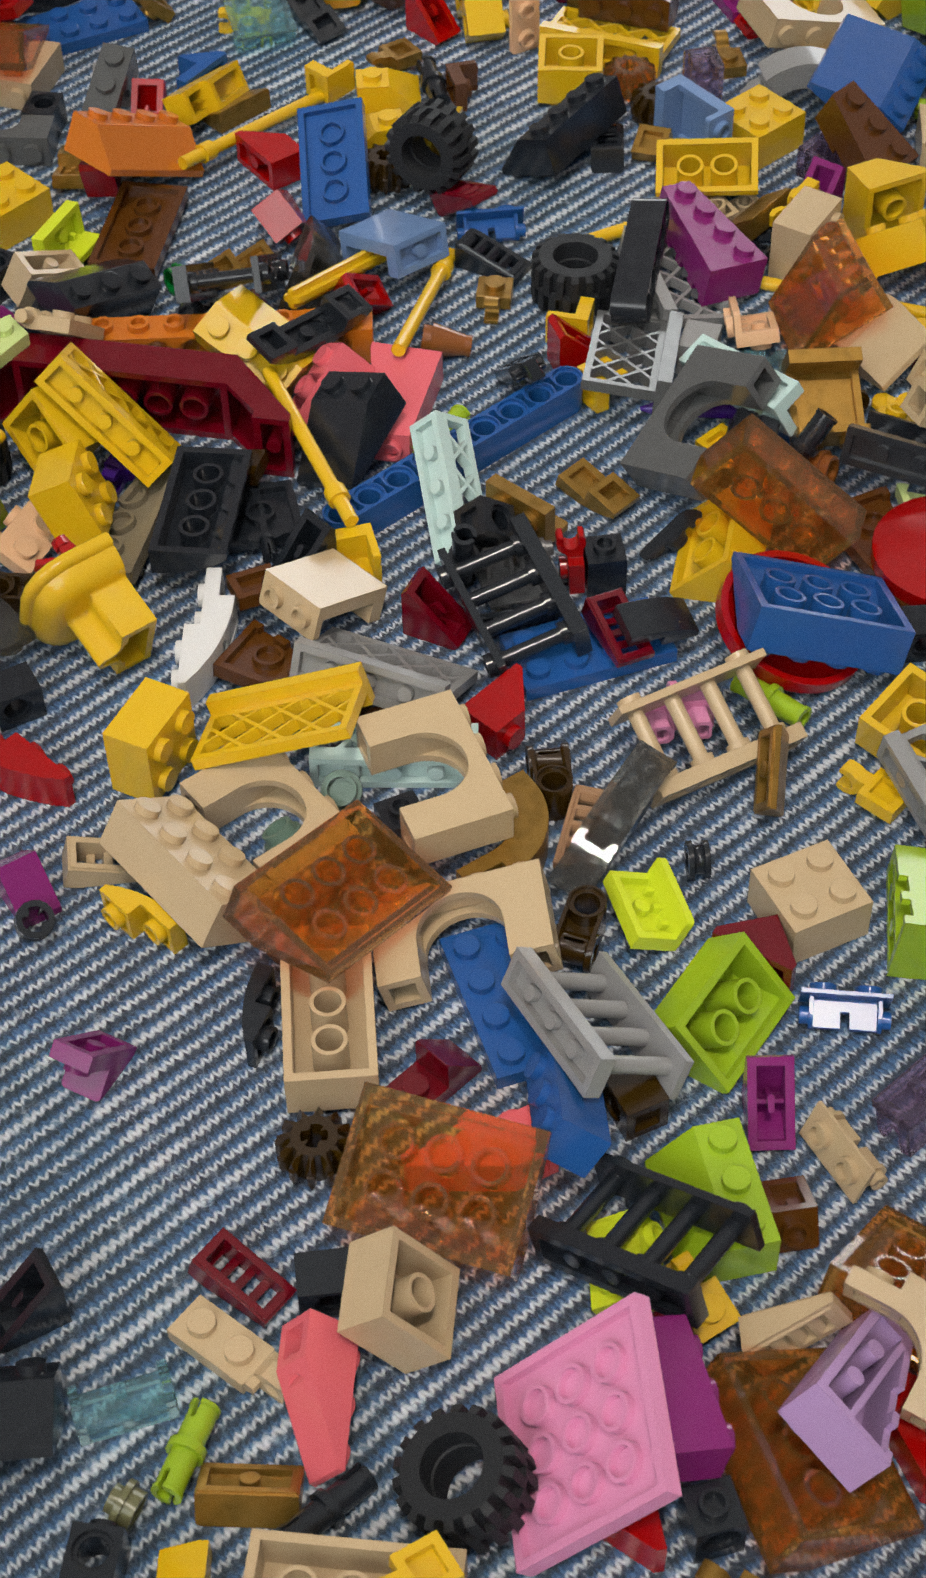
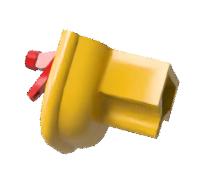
M103 532L78 546L73 544L64 534L53 539L51 544L59 556L37 559L35 561L34 572L36 573L25 585L21 595L19 625L22 633L52 646L66 645L79 639L99 669L111 666L117 675L151 657L157 618L126 577L123 560L115 548L109 533Z

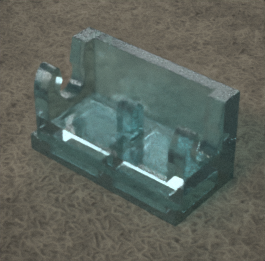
M166 1358L156 1361L158 1371L78 1394L76 1385L66 1387L70 1410L81 1447L181 1417Z

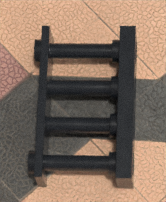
M281 253L250 256V268L219 271L218 268H214L213 262L173 266L171 270L176 303H188L218 297L217 290L221 289L222 286L254 282L255 294L286 288L285 281L290 280L287 259L282 260Z
M874 410L869 411L866 423L871 424V428L854 423L848 426L839 460L840 463L926 488V428L919 427L915 422Z
M524 512L510 518L513 535L508 536L509 541L453 565L445 547L437 550L442 565L436 568L438 577L445 590L452 588L486 654L481 656L490 678L499 677L507 671L508 666L562 642L564 645L571 643L578 657L593 651L588 627ZM514 555L517 558L523 556L527 564L523 565V570L471 593H468L461 580ZM529 584L532 587L540 586L543 593L539 594V599L485 623L476 609L483 604ZM545 613L548 616L556 615L559 621L555 623L556 628L502 652L498 651L492 639L497 634Z
M604 1153L594 1166L599 1184L566 1222H556L538 1215L527 1227L538 1261L623 1298L633 1292L648 1296L650 1298L651 1310L665 1316L686 1314L690 1326L698 1329L709 1316L700 1284L734 1242L759 1252L765 1246L756 1210L743 1202L730 1201L634 1164L625 1157ZM614 1195L634 1202L604 1238H595L583 1233ZM654 1210L674 1218L644 1254L636 1255L622 1249ZM693 1226L714 1233L713 1237L685 1271H675L662 1265Z

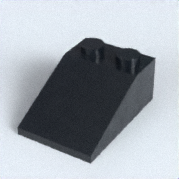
M329 371L311 401L307 426L337 480L344 483L345 487L350 490L361 482L406 405L405 400L385 373ZM302 449L296 482L300 486L324 488Z

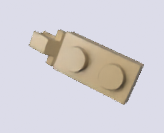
M201 1294L167 1329L168 1338L243 1395L246 1391L254 1395L260 1388L280 1404L285 1402L276 1373L278 1353L275 1351V1348Z

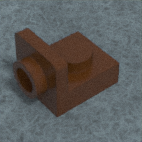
M475 60L445 64V89L450 98V103L455 106H463V112L467 111L468 98L472 97V91H476L478 88V64Z
M270 563L225 575L227 589L231 595H235L236 605L240 611L260 606L259 598L265 570L272 567Z
M804 1175L761 1181L781 1238L779 1253L817 1248L819 1246L818 1205Z

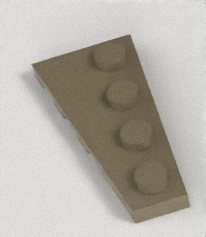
M166 469L149 487H146L136 477L118 499L120 506L113 512V522L110 526L109 535L123 560L126 577L131 584H136L149 555L148 548L171 469Z

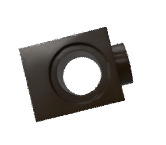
M611 1074L602 1091L605 1108L626 1142L668 1124L670 1098L655 1075Z

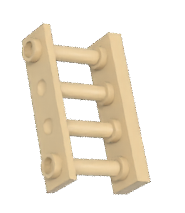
M746 648L738 650L724 659L725 663L644 697H641L639 692L616 703L618 708L608 719L611 727L628 720L630 721L656 774L653 778L655 784L645 793L652 809L757 764L758 739L750 742L748 737H743L717 683L737 676L763 729L775 724L783 725L789 734L788 751L796 748L808 737L801 721L788 727L785 726L784 722L779 723L752 670L767 655L764 648L751 653ZM700 690L728 743L726 747L727 753L714 757L712 752H707L681 698ZM664 705L666 706L693 760L690 762L691 768L682 772H678L676 767L671 768L645 713Z

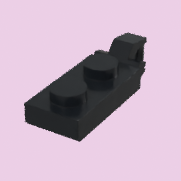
M540 352L525 354L494 371V374L499 384L511 383L512 387L518 384L521 386L529 383L531 386L546 376L542 369L546 368V363Z

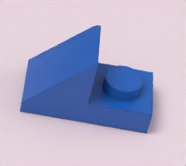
M212 51L179 55L177 59L180 76L176 78L177 90L227 64V52Z

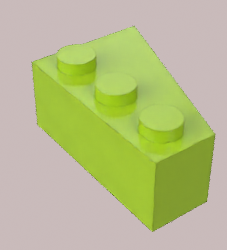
M895 844L886 870L887 976L926 980V848Z

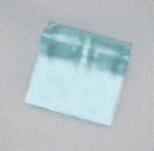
M287 0L223 1L235 35L233 36L235 49L241 48L242 51L257 48L256 39L258 40L259 47L263 48V37L267 38L269 46H273V41L276 45L291 43V39H296L298 28Z

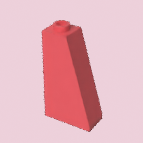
M372 342L371 365L375 367L373 372L385 373L406 402L405 407L375 456V460L396 463L414 451L412 449L413 444L409 426L432 411L443 382V353L408 347L403 356L397 357L391 351L392 344Z

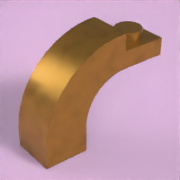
M524 770L502 780V788L506 794H513L518 807L519 816L514 818V837L504 840L494 850L457 869L456 879L473 873L486 872L510 866L517 862H526L538 858L542 868H544L549 846L548 807L541 790Z

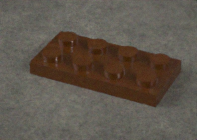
M122 181L87 262L88 265L112 259L144 260L157 278L189 199L188 186Z

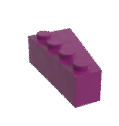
M681 181L676 184L663 186L659 198H668L670 209L669 226L665 242L668 248H674L676 252L675 260L678 266L684 267L687 271V282L691 288L697 289L699 293L697 299L700 305L703 307L727 301L728 297L736 296V298L758 293L768 258L691 181Z

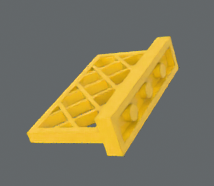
M563 6L551 22L543 21L539 27V42L540 33L604 34L603 68L658 78L661 74L662 62L681 36V28L671 26L668 32L582 18L578 17L577 8ZM645 35L648 37L645 40L641 39Z
M72 342L35 379L34 382L146 487H149L173 463L177 447L181 445Z
M356 662L209 694L205 704L210 712V718L190 760L194 770L351 739L362 707L372 705L375 698L362 663ZM337 722H341L340 725L331 727Z

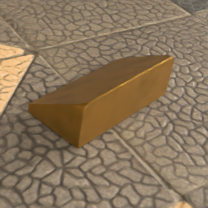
M269 89L250 90L223 109L210 113L201 120L222 134L271 108Z
M785 188L763 195L731 222L750 241H753L770 227L769 214L771 210L779 206H787V198L792 189Z
M775 724L760 730L758 735L754 814L774 817L784 815L789 734L783 725Z
M204 1462L201 1465L194 1491L196 1525L276 1529L280 1524H284L302 1509L304 1466Z

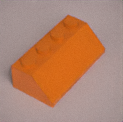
M89 107L88 111H73L64 150L108 176L203 177L204 174L201 162L186 170L181 169L179 166L178 158L195 150L196 143L190 126L179 121V116L173 112L160 110L159 114H154L147 110L137 109L136 113H130L119 108H113L112 112H107L95 107Z

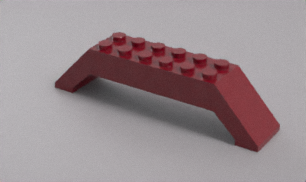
M28 332L30 345L0 369V420L3 423L28 392L38 386L34 382L35 379L72 342L168 433L233 440L241 449H266L270 461L264 475L295 477L296 463L291 414L238 355Z

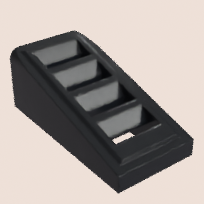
M613 124L599 138L592 142L591 171L593 173H621L624 171V125Z
M470 228L455 244V266L482 276L499 275L514 278V287L531 269L532 262L473 228Z

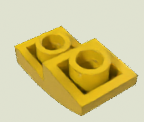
M105 884L99 889L104 906L101 909V913L113 929L118 930L121 928L133 940L145 931L153 943L156 945L163 943L174 954L188 945L186 932L154 899L139 892L114 885Z

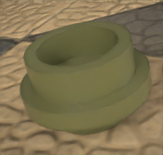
M131 1478L125 1486L118 1482L110 1492L102 1510L109 1515L108 1520L117 1523L120 1527H125L126 1531H129L135 1524L149 1495L147 1491L139 1488L140 1481Z

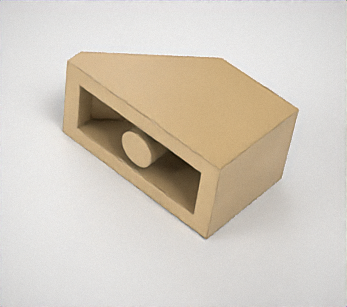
M72 250L14 252L1 286L18 308L31 307L36 298L27 287L28 280L84 267V265Z

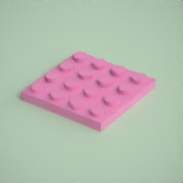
M637 1292L631 1293L494 1377L498 1417L529 1449L527 1452L534 1458L537 1467L532 1472L538 1478V1490L530 1492V1496L536 1501L532 1513L524 1511L521 1519L525 1524L519 1532L515 1528L511 1529L517 1574L534 1577L682 1497L650 1298Z

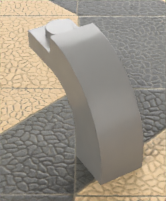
M796 46L771 54L758 63L762 74L749 81L739 93L741 94L758 84L768 88L780 97L792 90L809 89L807 84L826 49L815 46Z

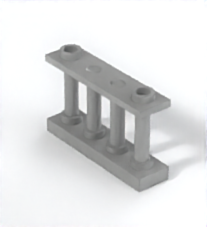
M516 947L501 985L583 1098H600L611 1074L655 1075L670 1099H677L694 1061L607 952L599 951L590 973L549 971L533 948ZM565 990L586 991L591 999L570 998ZM586 1018H607L613 1027L591 1026ZM607 1046H628L634 1055H613Z

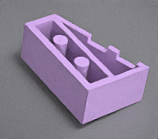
M871 1309L839 1331L777 1411L849 1493L891 1466L893 1452L888 1449L891 1432L899 1424L900 1414L895 1411L898 1394L905 1390L913 1348L910 1337L899 1325Z

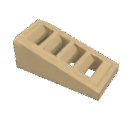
M66 836L62 852L63 888H85L137 881L121 865L113 864V857L99 843L101 838ZM102 859V864L95 863V860Z
M831 1291L738 1317L742 1352L760 1370L767 1369L784 1361L853 1322L852 1312Z

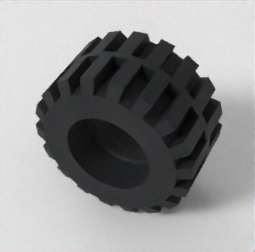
M431 98L424 99L422 102L418 101L391 125L392 127L386 135L388 140L385 142V150L389 151L386 158L388 163H392L394 166L392 171L396 176L399 174L403 178L401 181L406 186L412 185L413 190L418 193L424 190L426 195H433L435 191L441 194L450 189L472 168L475 163L474 160L478 156V150L475 147L479 143L478 137L472 134L475 131L473 124L467 123L465 120L467 115L464 112L459 113L456 111L457 106L452 103L447 106L443 99L437 98L434 102ZM424 138L428 139L436 146L440 156L435 154L428 148L424 141Z
M572 232V234L563 233L558 234L556 237L545 239V242H540L532 253V300L543 311L575 314L580 297L583 296L595 298L594 316H597L598 310H609L619 261L618 252H615V247L612 244H607V240L596 238L591 234L585 235Z
M463 1404L451 1405L450 1413H446L442 1408L431 1412L432 1420L428 1423L421 1419L414 1425L413 1428L417 1431L411 1439L405 1436L400 1445L404 1450V1454L402 1457H395L393 1469L399 1474V1476L392 1479L393 1491L399 1495L396 1502L400 1510L407 1515V1519L425 1535L437 1530L447 1547L467 1549V1556L471 1548L479 1555L490 1552V1543L495 1542L501 1547L510 1541L507 1533L512 1528H515L518 1532L525 1524L521 1519L524 1511L532 1513L536 1501L530 1496V1492L538 1490V1478L532 1473L537 1469L534 1458L527 1452L529 1449L492 1411L488 1413L483 1407L473 1404L469 1410ZM483 1460V1469L476 1484L465 1494L457 1498L447 1499L450 1483L457 1472L471 1462Z

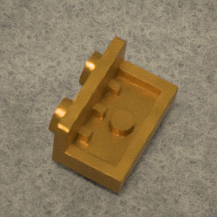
M496 473L486 481V497L513 505L515 516L524 512L538 538L543 537L544 540L551 539L553 543L557 528H562V533L568 530V522L555 515V506Z

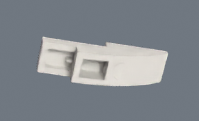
M222 567L206 568L205 583L198 584V606L202 607V611L195 612L194 624H184L182 640H176L175 662L179 664V669L172 670L171 686L190 693L191 707L196 705L215 684L218 678L213 675V663L236 639L239 622L235 595H226Z

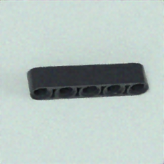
M633 198L631 201L611 293L610 317L612 323H649L669 226L670 209L668 198Z

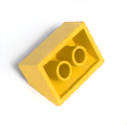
M758 137L657 140L655 196L660 197L663 186L676 184L681 181H691L705 196L758 195Z
M242 284L216 301L193 330L196 341L209 352L238 355L269 391L270 389L261 374L265 367L273 366L276 369L288 393L292 396L298 381L309 373L314 364L312 360L315 353L292 363L272 365L246 340L249 333L273 321L278 326L289 322V320Z
M743 480L694 508L701 511L703 516L695 521L696 526L693 529L688 527L685 530L688 540L677 551L669 590L673 597L716 603L720 586L732 569L731 558L733 552L755 554L766 551L773 507Z

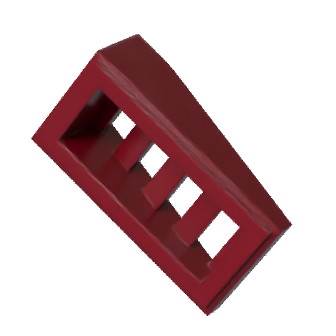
M459 180L444 193L438 194L435 191L433 195H430V198L438 216L442 217L456 211L474 207L496 195L498 190L496 185Z
M622 588L585 598L581 611L587 625L617 668L652 658L655 655V651L649 641L636 645L638 650L623 654L621 649L629 646L626 640L616 641L615 638L623 636L620 628L610 629L611 626L617 625L615 617L604 618L605 615L613 613L616 605L629 602Z
M224 1227L191 1260L187 1272L206 1289L264 1328L297 1292L294 1286ZM224 1256L230 1261L219 1271L214 1265ZM239 1266L245 1272L233 1283L228 1277ZM253 1277L261 1281L249 1295L242 1291ZM268 1288H271L277 1294L262 1308L256 1301Z

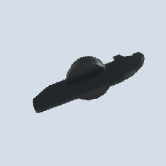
M686 509L679 513L639 552V556L644 560L659 557L666 549L674 552L682 548L688 540L685 530L688 527L693 529L696 526L695 521L698 518H702V512L696 509Z

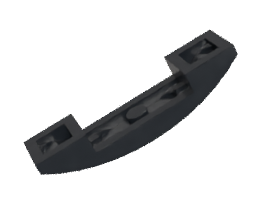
M283 0L303 29L319 46L346 31V27L330 4L326 5L323 0Z
M347 284L325 295L319 307L281 326H278L273 321L249 333L246 340L270 364L283 365L292 363L316 353L326 343H333L367 317L373 307Z

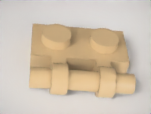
M30 306L19 308L14 314L15 320L27 329L59 336L103 340L105 328L91 325L92 318L75 315V313L61 310H53V312L40 311Z

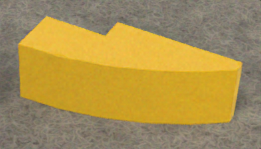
M234 60L163 98L162 102L166 111L177 114L179 121L190 126L196 124L210 113L223 109L250 89L238 60Z

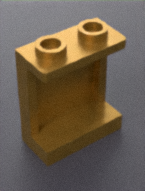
M862 346L791 349L787 351L781 363V373L799 381L804 389L802 395L787 410L797 426L792 437H789L790 447L793 444L791 442L795 434L800 435L818 408L825 410L838 421L818 447L819 450L825 446H839L842 449L848 426L851 423L871 428L870 423H865L858 372L863 362Z

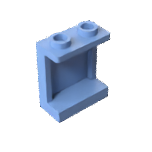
M682 74L656 85L654 126L671 128L672 138H732L734 108Z
M392 209L383 211L339 231L343 260L362 250L386 256L389 277L397 279L449 256L445 222Z

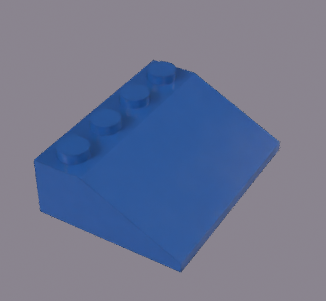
M848 13L839 25L807 87L826 104L835 92L854 80L901 133L905 129L926 86V46L915 37Z
M737 551L733 552L731 560L737 630L747 650L753 652L764 648L767 654L765 657L775 654L787 656L789 659L799 663H807L811 660L826 663L828 666L836 669H846L847 667L859 668L877 676L884 675V673L894 675L901 673L916 632L882 577Z

